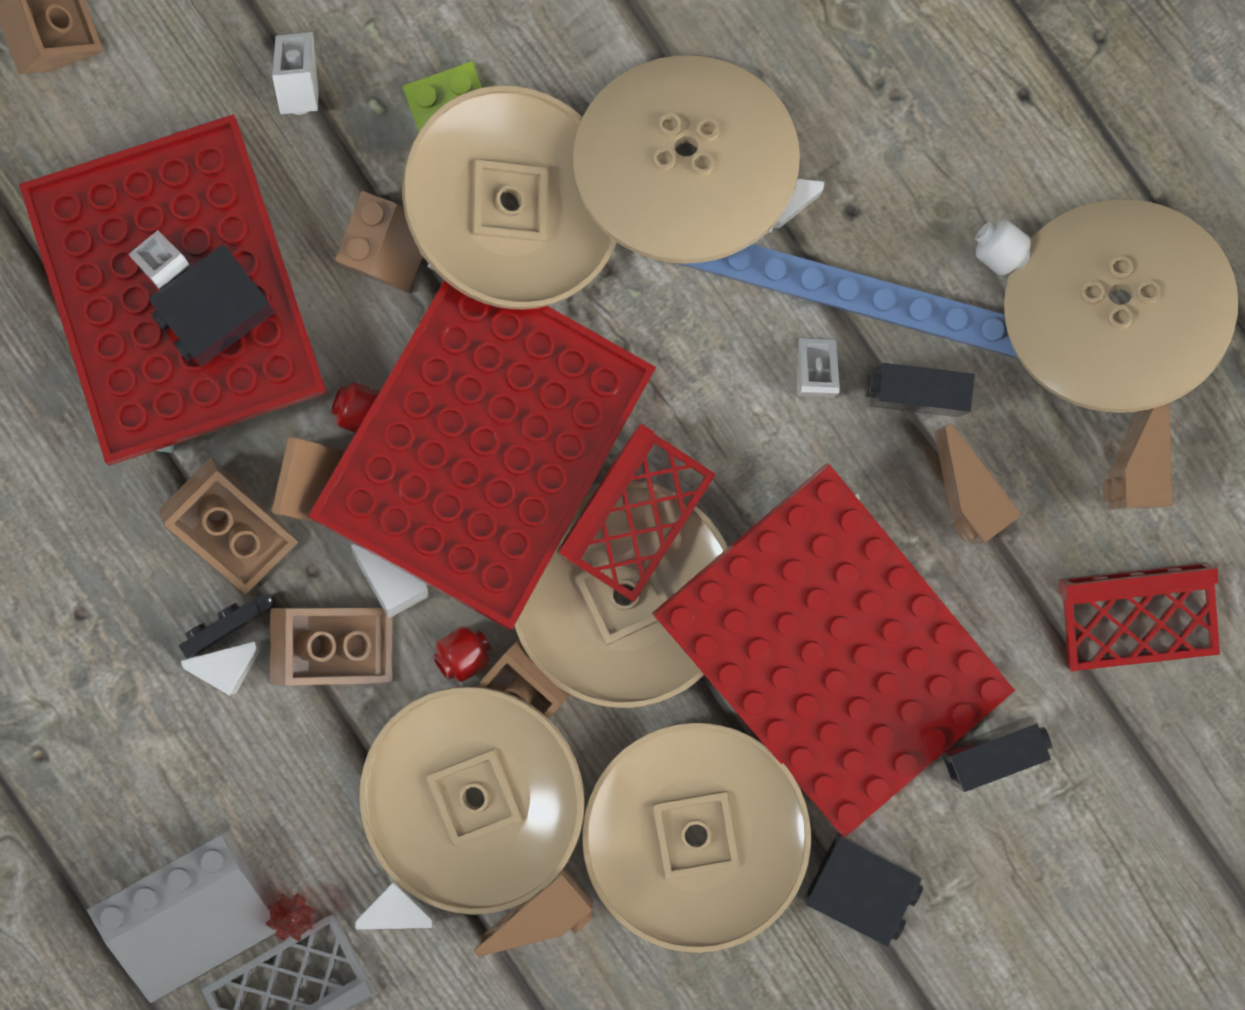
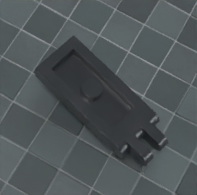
M263 594L240 608L237 603H234L217 614L220 619L209 627L205 623H201L186 632L185 636L188 640L178 646L186 658L194 657L270 610V608H273L276 604V599L271 594Z

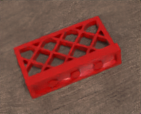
M640 424L633 431L556 553L630 601L635 602L716 474L654 434V431L645 425ZM654 444L667 452L670 464L669 469L655 472L649 471L647 455ZM674 457L685 465L676 467ZM642 464L644 474L634 476ZM691 468L704 476L695 491L681 493L677 471ZM671 472L676 495L655 499L651 477ZM645 478L650 500L629 505L626 492L627 486L630 481ZM622 495L624 506L614 508ZM692 495L687 505L684 507L682 497ZM677 499L680 511L678 519L674 523L661 525L656 503ZM651 504L655 527L635 531L630 508ZM625 510L629 532L608 536L605 520L610 513ZM672 527L664 539L662 529ZM601 528L603 538L593 540ZM657 531L660 547L655 554L640 557L636 535ZM631 536L635 558L614 563L610 540ZM604 542L609 564L593 567L581 559L589 545ZM650 559H651V561L649 562L648 566H647L646 569L643 571V567H642V562H641V561H646V560H650ZM636 563L639 580L630 591L618 583L615 567ZM610 568L612 578L608 577L600 570Z
M1207 562L1058 579L1059 593L1063 597L1068 668L1070 671L1220 655L1215 584L1219 583L1218 569ZM1205 590L1206 603L1195 615L1182 602L1192 591ZM1181 592L1176 599L1170 594ZM1164 594L1172 601V604L1158 619L1144 607L1154 595ZM1135 597H1143L1139 603L1133 599ZM1117 599H1127L1135 605L1134 609L1122 623L1107 613ZM1106 601L1102 607L1095 602ZM1090 603L1098 611L1087 625L1082 627L1074 620L1073 604ZM1178 607L1193 618L1179 635L1165 625V622ZM1141 611L1156 622L1142 639L1127 629ZM1206 614H1207V624L1202 620L1203 617H1204ZM1105 615L1118 628L1103 644L1090 631ZM1198 623L1208 630L1209 646L1193 648L1185 641ZM1075 626L1081 630L1077 637L1075 635ZM1162 627L1176 639L1166 651L1156 652L1147 644ZM1125 631L1138 644L1129 655L1118 656L1110 648ZM1086 636L1101 646L1092 659L1078 661L1077 647ZM1181 644L1187 647L1185 649H1177ZM1144 648L1150 652L1139 654ZM1106 652L1113 656L1102 658L1106 654Z

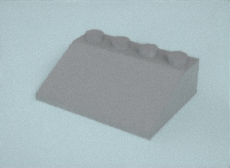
M230 830L225 831L87 909L107 947L150 1003L283 929Z

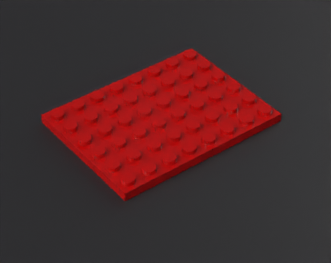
M235 114L19 184L105 464L111 466L327 393ZM157 230L184 256L191 267L224 244L268 300L275 313L201 367L194 358L187 362L173 344L179 339L174 331L170 328L164 332L151 315L156 308L149 298L157 293L159 289L128 254Z
M444 280L310 511L308 519L511 631L656 367L549 306L534 309L495 307L468 297Z
M828 463L823 465L652 612L654 617L779 763L785 764L797 784L843 837H847L942 754L943 750L950 748L1015 691Z

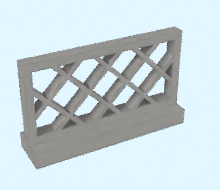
M330 914L201 989L211 1010H232L221 1007L214 993L225 985L240 989L234 1010H241L246 991L265 996L261 1010H268L271 998L290 1003L288 1010H295L296 1005L304 1007L303 1010H352L379 994L374 982L369 980L335 914ZM329 925L336 937L332 953L313 948L317 932ZM309 937L307 946L298 944ZM340 946L346 957L338 955ZM291 947L305 951L299 972L280 967L284 952ZM311 953L331 958L325 979L305 974ZM277 956L274 965L266 963ZM336 960L349 963L357 978L346 985L332 982L331 978ZM258 966L272 970L267 991L248 986L252 970ZM279 972L298 977L292 998L273 993ZM243 976L241 984L233 982L237 978ZM304 979L323 984L319 1000L313 1004L298 1000ZM329 986L337 988V990L327 995Z

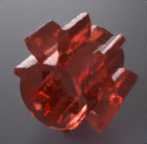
M282 893L280 894V900L276 901L273 905H268L271 919L266 922V925L276 930L275 936L282 941H285L290 934L292 938L299 942L301 941L302 934L308 929L313 930L314 928L311 925L310 916L316 911L311 906L305 905L306 898L297 893L291 900Z

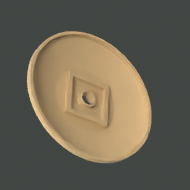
M692 55L670 56L645 62L629 69L611 81L598 93L583 115L577 130L573 151L574 175L577 189L586 210L595 223L614 241L639 255L654 260L683 264L708 262L730 256L747 248L764 236L777 223L791 201L796 188L800 161L799 142L793 121L784 104L764 82L745 69L729 62ZM690 143L696 147L697 151L691 156H681L676 152V148L680 144Z
M518 86L480 88L464 93L442 106L429 118L412 143L406 159L402 182L403 206L409 230L417 247L430 266L447 283L468 297L485 304L507 309L541 308L565 300L580 291L600 273L608 262L617 242L595 223L586 210L577 189L574 175L573 151L582 116L571 107L550 95ZM501 194H512L518 202L517 210L509 211L505 209L500 201Z
M1130 199L1104 200L1089 203L1063 213L1042 227L1030 239L1031 247L1029 251L1031 253L1028 263L1009 274L1004 299L1005 323L1012 348L1027 372L1048 391L1074 405L1091 410L1114 413L1137 412L1156 408L1179 399L1201 384L1215 370L1230 345L1238 316L1237 285L1230 263L1220 246L1210 234L1192 219L1178 211L1152 202ZM1116 290H1125L1132 298L1128 303L1118 305L1113 303L1109 296Z
M630 481L626 488L629 505L650 500L646 482ZM600 483L591 485L556 551ZM652 484L655 499L676 495V492ZM622 495L614 508L624 506ZM682 497L685 507L689 500ZM677 499L656 503L661 525L676 522L680 515ZM651 504L630 508L635 531L655 527ZM696 506L636 601L627 606H621L615 602L614 589L561 557L555 551L515 624L520 642L532 662L557 687L583 701L613 708H634L670 699L695 684L704 674L654 617L652 612L726 550L728 546L713 522ZM625 510L609 514L605 520L608 536L629 532ZM672 527L662 529L664 539ZM601 528L593 540L603 538ZM657 531L636 535L640 557L656 553L660 547ZM631 536L610 540L614 563L635 558ZM605 543L589 545L581 559L593 567L609 564ZM651 559L641 561L643 571L646 569ZM632 563L615 567L618 583L634 587L639 580L637 564ZM610 568L600 570L602 573L612 578Z
M462 686L442 689L425 695L401 709L389 720L374 740L366 757L360 781L359 800L363 828L368 842L382 867L395 882L414 897L429 905L450 912L489 914L516 907L530 900L541 889L544 890L563 870L576 847L582 828L584 791L581 774L570 746L561 732L544 714L526 701L506 692L487 687ZM476 787L483 792L485 801L482 806L475 807L467 801L466 792L468 788Z
M683 723L663 727L638 738L625 747L612 759L597 780L589 797L583 824V852L587 872L596 893L608 911L619 923L640 938L657 946L681 952L703 953L731 948L752 939L770 927L784 913L796 896L806 873L811 849V828L807 806L797 782L785 764H780L765 745L751 736L736 729L710 723ZM692 825H701L707 831L706 840L700 845H691L685 839V832Z

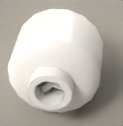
M1000 220L995 224L986 223L975 237V240L978 242L976 247L977 259L1000 276L1007 275L1014 270L1024 267L1030 259L1031 252L1029 249L1031 247V240L1029 236L1008 220Z

